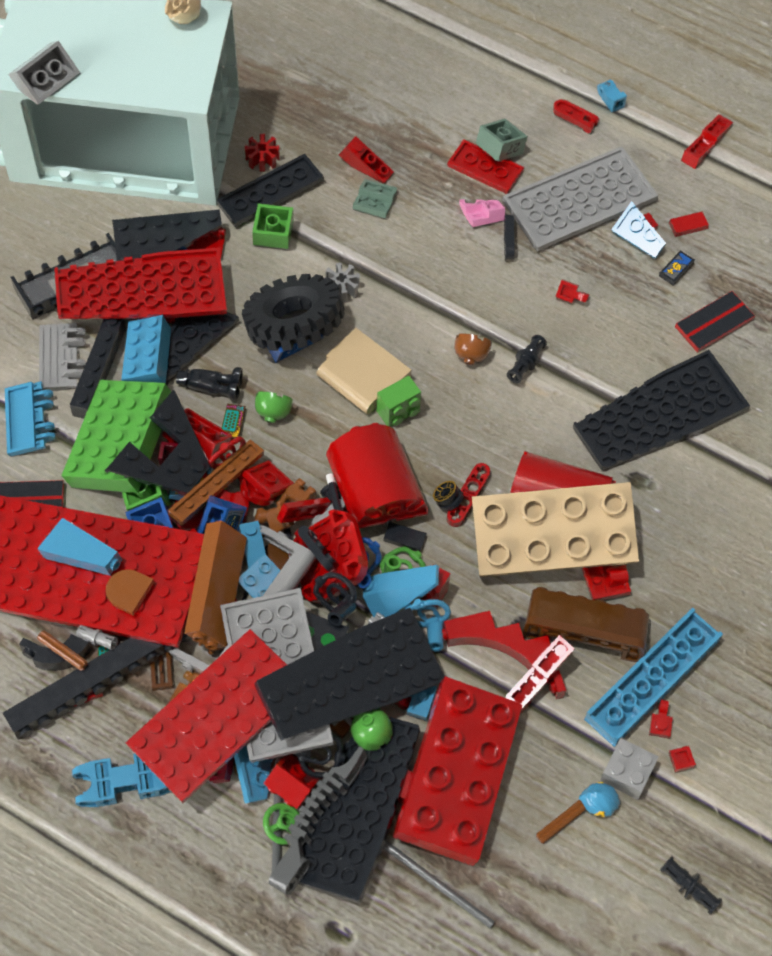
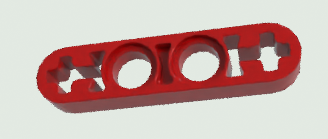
M476 464L465 481L461 491L464 494L463 499H467L469 505H459L455 509L448 511L446 519L451 527H459L463 524L473 507L472 497L480 495L490 476V468L487 464ZM482 470L485 471V473H483L480 476V480H478V472H481ZM475 484L478 486V489L470 491L467 486ZM457 510H459V517L453 520L452 516L454 517Z

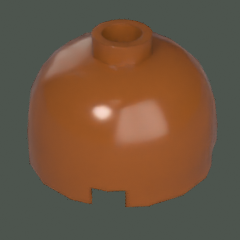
M460 333L459 336L456 335L454 349L458 357L464 360L463 363L474 365L475 362H481L487 358L491 350L492 341L487 338H483L482 341L478 338V335Z

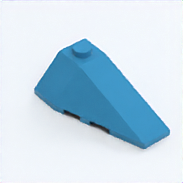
M431 565L371 576L370 585L363 588V598L372 616L375 617L377 612L385 617L397 613L403 607L410 606L411 601L418 596H424L438 585L439 566Z

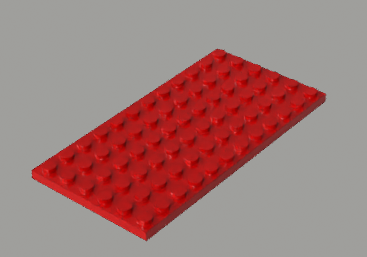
M0 495V611L75 627L83 625L94 630H102L104 633L179 648L187 623L204 534ZM64 518L116 550L122 561L116 571H113L111 575H106L46 559L37 548L58 522ZM122 570H134L154 580L153 586L134 616L113 606L106 595V585L109 579L115 573Z

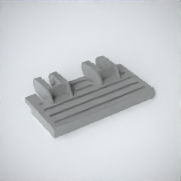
M77 323L40 325L39 382L43 383V390L61 391L77 387V379L75 378H80L84 370L77 368H83L86 365L84 359H77V347L85 346L86 340L82 338L86 334V330L77 328Z

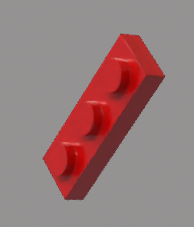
M325 497L284 503L277 519L280 523L313 519L318 514H323L327 511L331 501Z

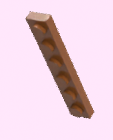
M250 439L168 510V514L183 526L206 506L209 495L216 497L244 470H247L264 455V450Z

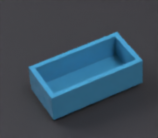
M163 315L128 322L122 381L166 383L171 327Z

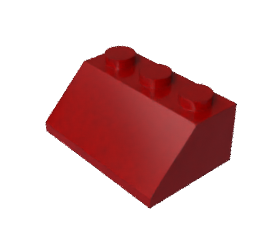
M184 409L209 463L210 457L220 450V445L230 442L233 436L191 409ZM163 431V437L167 438V440L170 443H177L165 431ZM220 432L225 433L227 436L220 437Z

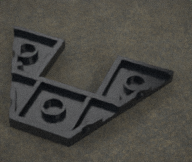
M173 390L149 418L174 439L178 445L158 467L131 442H128L104 470L105 472L116 473L127 479L133 478L137 482L157 485L165 490H173L182 495H186L193 489L210 468V465L175 390Z

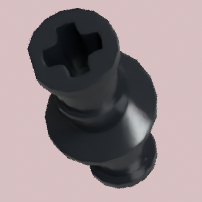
M533 335L531 343L525 349L518 350L516 353L517 361L514 367L507 372L508 379L513 383H520L524 373L535 369V365L539 363V352L547 345L544 337Z
M671 856L660 868V871H664L677 885L681 886L678 890L679 892L684 889L686 890L685 899L692 895L693 899L700 902L708 909L707 912L711 914L721 903L722 899L715 897L706 886L698 882L700 878L699 873L691 876Z

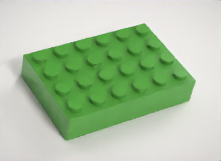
M99 381L61 475L71 488L138 493L141 482H137L133 478H124V476L116 473H107L104 470L128 442H131L151 459L162 429L149 417L171 393L166 383Z

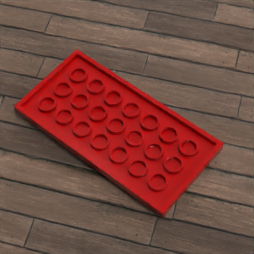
M249 629L125 743L183 804L271 722L254 683L287 664Z

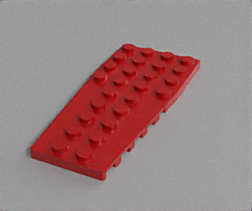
M219 248L166 251L142 255V258L132 259L131 256L124 257L122 261L114 262L113 259L106 260V263L101 264L90 262L87 266L77 267L76 265H70V268L58 270V267L54 269L59 319L150 318L163 315L164 318L227 314Z

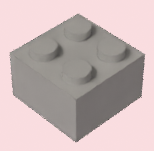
M620 738L600 781L638 800L658 756Z

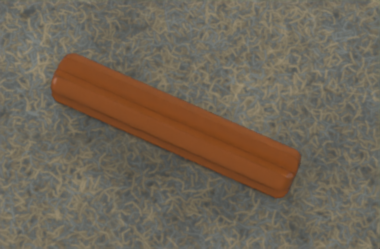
M41 631L37 636L41 643L80 671L87 667L88 662L46 631Z
M580 799L536 834L537 839L542 844L586 810Z

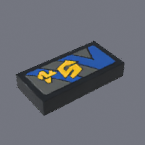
M680 250L662 269L659 277L674 285L693 265L695 259Z

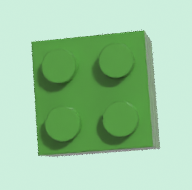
M258 204L252 231L253 245L288 249L294 222L293 208Z
M407 376L377 392L376 412L387 426H397L404 419L418 414L421 404V391L411 377Z

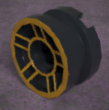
M454 481L441 483L433 493V499L444 511L455 509L464 498L463 492Z

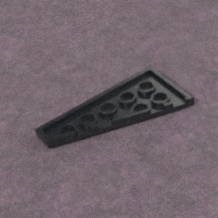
M227 312V314L177 318L171 327L166 382L172 379L179 370L181 371L235 325L239 321V316Z

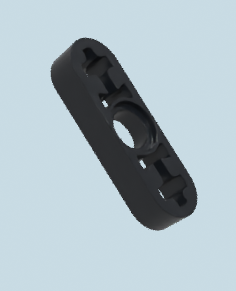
M504 215V259L514 260V215Z

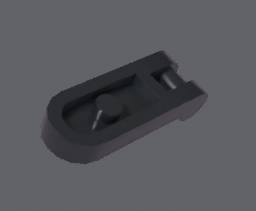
M305 525L301 526L298 530L299 536L328 572H331L336 567L334 564L336 560L329 552L326 554L324 551L326 547L319 539L317 540L316 533Z

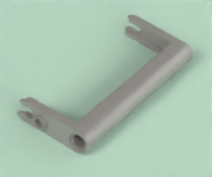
M261 525L260 532L265 535L264 540L291 554V557L263 596L296 589L317 558L311 550L290 540L283 532L279 531L277 533ZM228 645L223 650L221 655L228 649ZM176 647L174 650L169 651V653L174 655L173 658L182 663V667L189 672L194 670L201 674L210 666Z

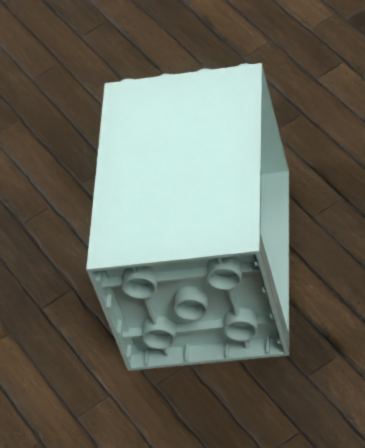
M5 0L7 17L6 19L0 18V166L6 167L9 180L11 182L216 206V199L219 196L240 99L232 2L200 0L201 10L199 17L188 24H178L165 14L167 0ZM59 40L80 73L37 105L19 91L8 74L49 43Z

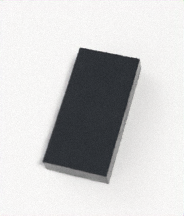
M389 522L383 541L421 552L427 533Z

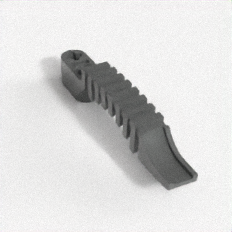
M359 746L347 763L339 767H332L328 773H324V779L317 782L316 785L318 787L316 790L313 788L310 792L312 796L306 798V805L301 806L299 809L301 813L295 816V823L288 827L291 835L286 833L283 838L290 847L270 875L268 882L269 885L282 893L290 895L307 872L310 860L304 857L302 846L304 843L309 844L311 842L307 835V832L312 834L314 831L310 822L316 825L318 819L314 816V813L320 816L324 813L319 806L320 804L326 808L330 806L326 796L333 801L337 800L338 797L332 788L343 796L347 793L343 784L338 780L350 787L368 757L362 747Z

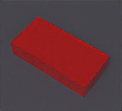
M703 211L673 218L669 221L675 237L706 230L709 227Z

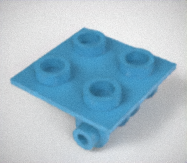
M265 554L239 577L238 583L252 598L261 597L279 574L280 569Z

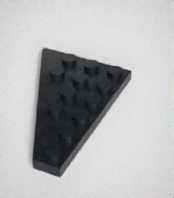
M220 209L112 220L117 261L124 260V257L132 256V259L142 258V255L184 250L193 245V242L202 237L205 238L210 233L222 229Z

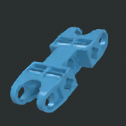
M133 754L134 764L113 767L111 759L106 758L84 763L72 770L73 778H83V780L91 782V786L87 791L75 797L76 805L81 807H101L117 804L116 794L138 790L140 800L162 796L171 791L147 766L145 770L144 763L136 754Z

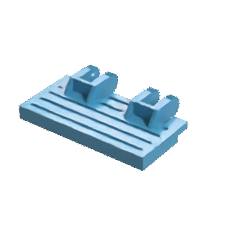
M41 381L5 388L7 454L10 457L46 448V442L55 439V433L49 432L55 428V424L53 422L43 423L44 410L54 406V402L48 400V398L53 397V391L43 390V383Z

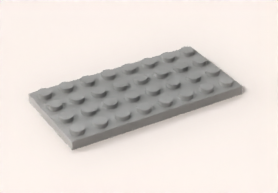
M621 146L504 195L502 201L510 213L514 215L515 220L536 251H540L621 216L631 201L635 204L636 208L658 200V194Z
M301 588L220 605L228 648L251 629L287 665L314 651ZM271 721L247 743L250 763L330 746L334 745L330 724L281 741Z

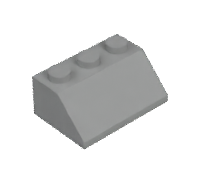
M58 40L49 43L8 75L19 91L38 105L78 75L80 71Z

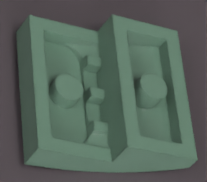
M364 179L352 209L386 219L398 188Z

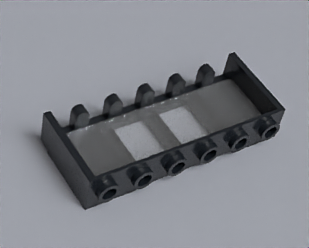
M109 233L106 234L107 243L99 246L96 241H92L90 243L91 250L85 253L80 248H76L74 250V258L66 261L65 257L61 255L57 258L59 264L50 268L47 263H43L41 265L42 272L37 275H33L31 270H27L24 273L26 280L18 283L14 276L10 277L13 288L32 320L57 309L55 267H58V270L70 268V265L80 267L87 266L90 262L101 264L106 263V260L113 259L114 262L117 261L115 242Z

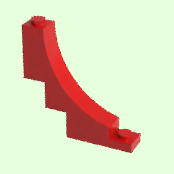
M490 610L447 620L443 623V640H446L448 647L457 645L489 647L511 656L528 670L532 668V664L551 645L548 635L525 641L519 623L495 628ZM558 669L548 681L551 694L554 693L556 699L564 698L566 692Z

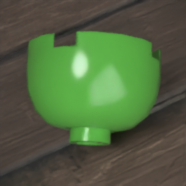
M260 391L256 393L255 409L260 416L265 418L264 421L276 423V420H282L290 413L293 403L291 397L285 395L281 397L277 393Z
M377 709L354 717L351 722V734L354 741L363 749L368 751L378 750L380 746L390 741L393 735V725L389 716L381 709Z

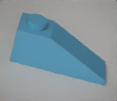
M259 521L239 524L240 533L247 537L244 553L248 569L266 554Z

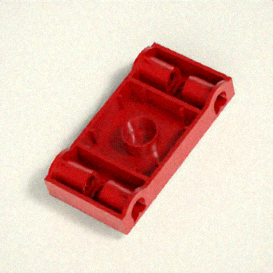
M446 676L443 678L431 707L430 717L405 799L396 821L393 838L474 866L479 861L523 704Z

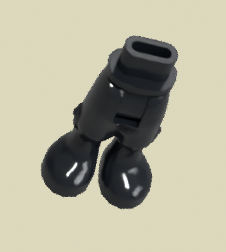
M235 367L232 374H222L219 371L206 369L179 370L176 384L212 395L222 394L228 396L231 400H237L242 386L243 369Z

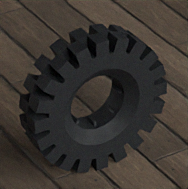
M302 274L299 280H297L296 275L287 276V282L284 283L281 278L272 281L274 287L266 284L259 288L261 293L254 292L250 296V300H246L243 305L244 309H242L243 321L250 340L254 344L257 343L260 348L265 349L268 346L269 350L278 351L281 345L283 351L292 350L293 345L296 343L298 348L308 346L307 340L316 343L322 340L321 334L329 336L334 332L333 327L338 328L341 324V319L345 315L340 290L336 282L333 283L332 279L328 277L324 279L323 275L317 274L312 278L310 274ZM308 310L296 317L280 319L291 311Z

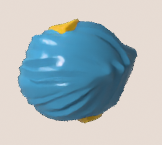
M604 782L591 784L579 796L586 810L595 816H611L620 805V798L616 790L612 786L604 784Z

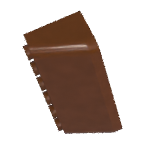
M537 587L531 593L523 637L534 639L542 637L544 634L554 637L560 635L563 639L622 651L621 660L637 663L645 653L649 614L641 608L632 609L622 604L614 605L606 603L604 600H591L581 595L572 596L563 591L554 592L544 587Z

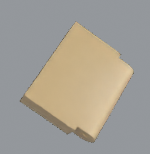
M355 328L326 355V361L321 364L316 374L363 412L370 414L377 408V392L407 376L411 377V369L359 329Z

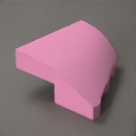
M465 199L459 200L461 209L472 227L504 221L505 207L498 200H476L475 203H466Z

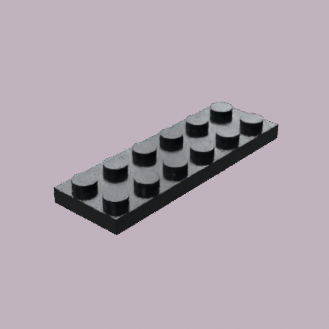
M304 153L216 199V202L234 227H237L256 216L258 204L277 206L323 182L324 176Z

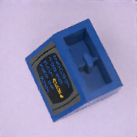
M209 495L197 533L205 534L207 523L221 520L239 532V524H242L247 507Z

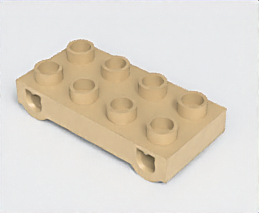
M631 482L472 497L479 577L616 566L639 562Z

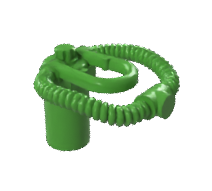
M398 547L382 558L380 563L382 573L400 571L401 564L407 565L408 569H413L412 564L408 560L395 556L401 552H406L420 567L426 566L425 562L421 559L422 554L418 550L413 551L407 547Z

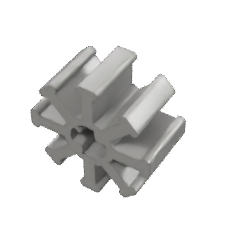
M336 263V272L331 270L330 267L326 269V277L324 279L328 277L333 280V283L336 282L343 303L348 302V294L356 298L358 288H360L359 273L354 274V266L349 265L345 272L342 271V263Z

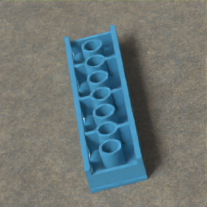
M692 608L587 711L584 720L615 747L620 738L623 739L720 642L723 633H718L696 614L695 609Z

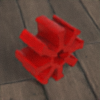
M259 134L260 142H257L251 136L248 139L249 146L245 145V160L249 162V167L254 169L259 164L260 172H265V164L267 163L271 166V169H274L276 167V160H280L279 145L276 146V138L272 136L266 142L265 134Z

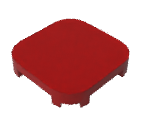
M333 509L328 511L329 516L310 526L309 529L316 533L317 540L319 539L324 544L326 554L329 552L336 560L334 563L336 567L331 572L347 577L356 586L364 579L368 569V558L358 522L352 514ZM297 530L294 533L296 537L293 541L309 549L299 536ZM317 559L301 580L302 596L308 601L321 604L313 593L315 579L319 575L323 576L325 573H328V571ZM330 578L319 589V592L328 602L331 599L326 593L327 586L331 583H338L347 591L349 588L346 583L337 578ZM331 588V592L335 597L341 594L337 588Z

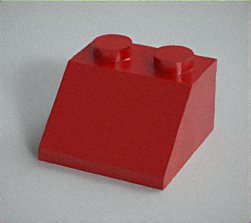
M293 754L285 755L276 764L263 784L267 786L270 792L282 797L287 805L298 809L321 778H313L306 775L301 770L302 767L299 765L298 758Z

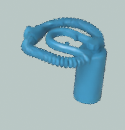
M416 599L412 605L405 609L410 607L412 611L417 610L418 616L425 621L417 620L420 627L426 626L427 642L431 650L440 651L444 647L443 623L451 616L450 607L444 601L437 599L426 601ZM433 605L442 607L445 610V615L441 616ZM430 609L433 611L434 616L428 619L426 613H422V611Z

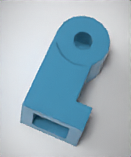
M608 80L597 86L598 94L611 112L625 107L627 95L618 90L614 81Z

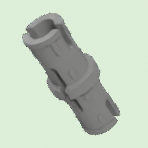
M80 625V628L77 629L76 636L92 642L91 644L101 645L111 650H114L117 646L118 638L102 633V630H94Z

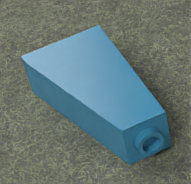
M64 518L58 522L37 548L46 559L106 575H111L113 571H116L122 561L116 550Z

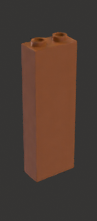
M222 520L206 524L185 628L186 635L190 636L193 641L205 645L209 650H217V648L227 646L220 605L235 602L247 537Z

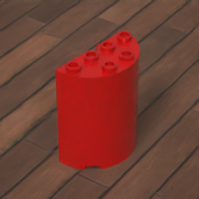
M372 423L361 427L355 426L330 443V447L326 452L328 462L348 513L356 518L359 529L385 524L391 519L400 521L428 515V507L398 434L392 427L379 423Z
M524 451L510 492L517 493L615 484L616 481L613 480V477Z

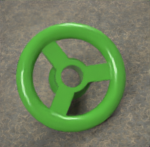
M277 803L270 806L263 817V828L266 835L277 844L287 845L288 843L284 838L276 836L273 832L280 829L286 830L291 834L288 827L295 823L294 818L296 815H299V812L286 803ZM279 810L276 824L270 826L269 819L271 814Z

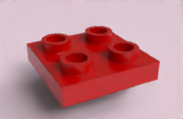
M625 565L582 568L591 600H608L631 594L628 583L629 575Z

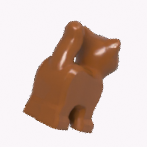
M299 478L286 489L280 500L276 502V505L284 504L286 500L296 502L316 499V490L309 486L304 491L306 482Z
M283 503L269 510L263 508L256 510L255 521H259V524L268 522L269 528L277 533L279 531L284 532L295 525L294 522L280 523L277 516Z

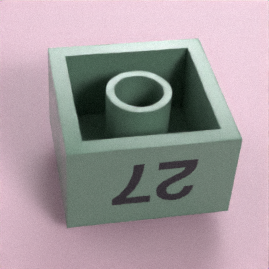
M501 119L481 125L476 144L491 155L493 159L502 161L523 154L528 136L507 119Z

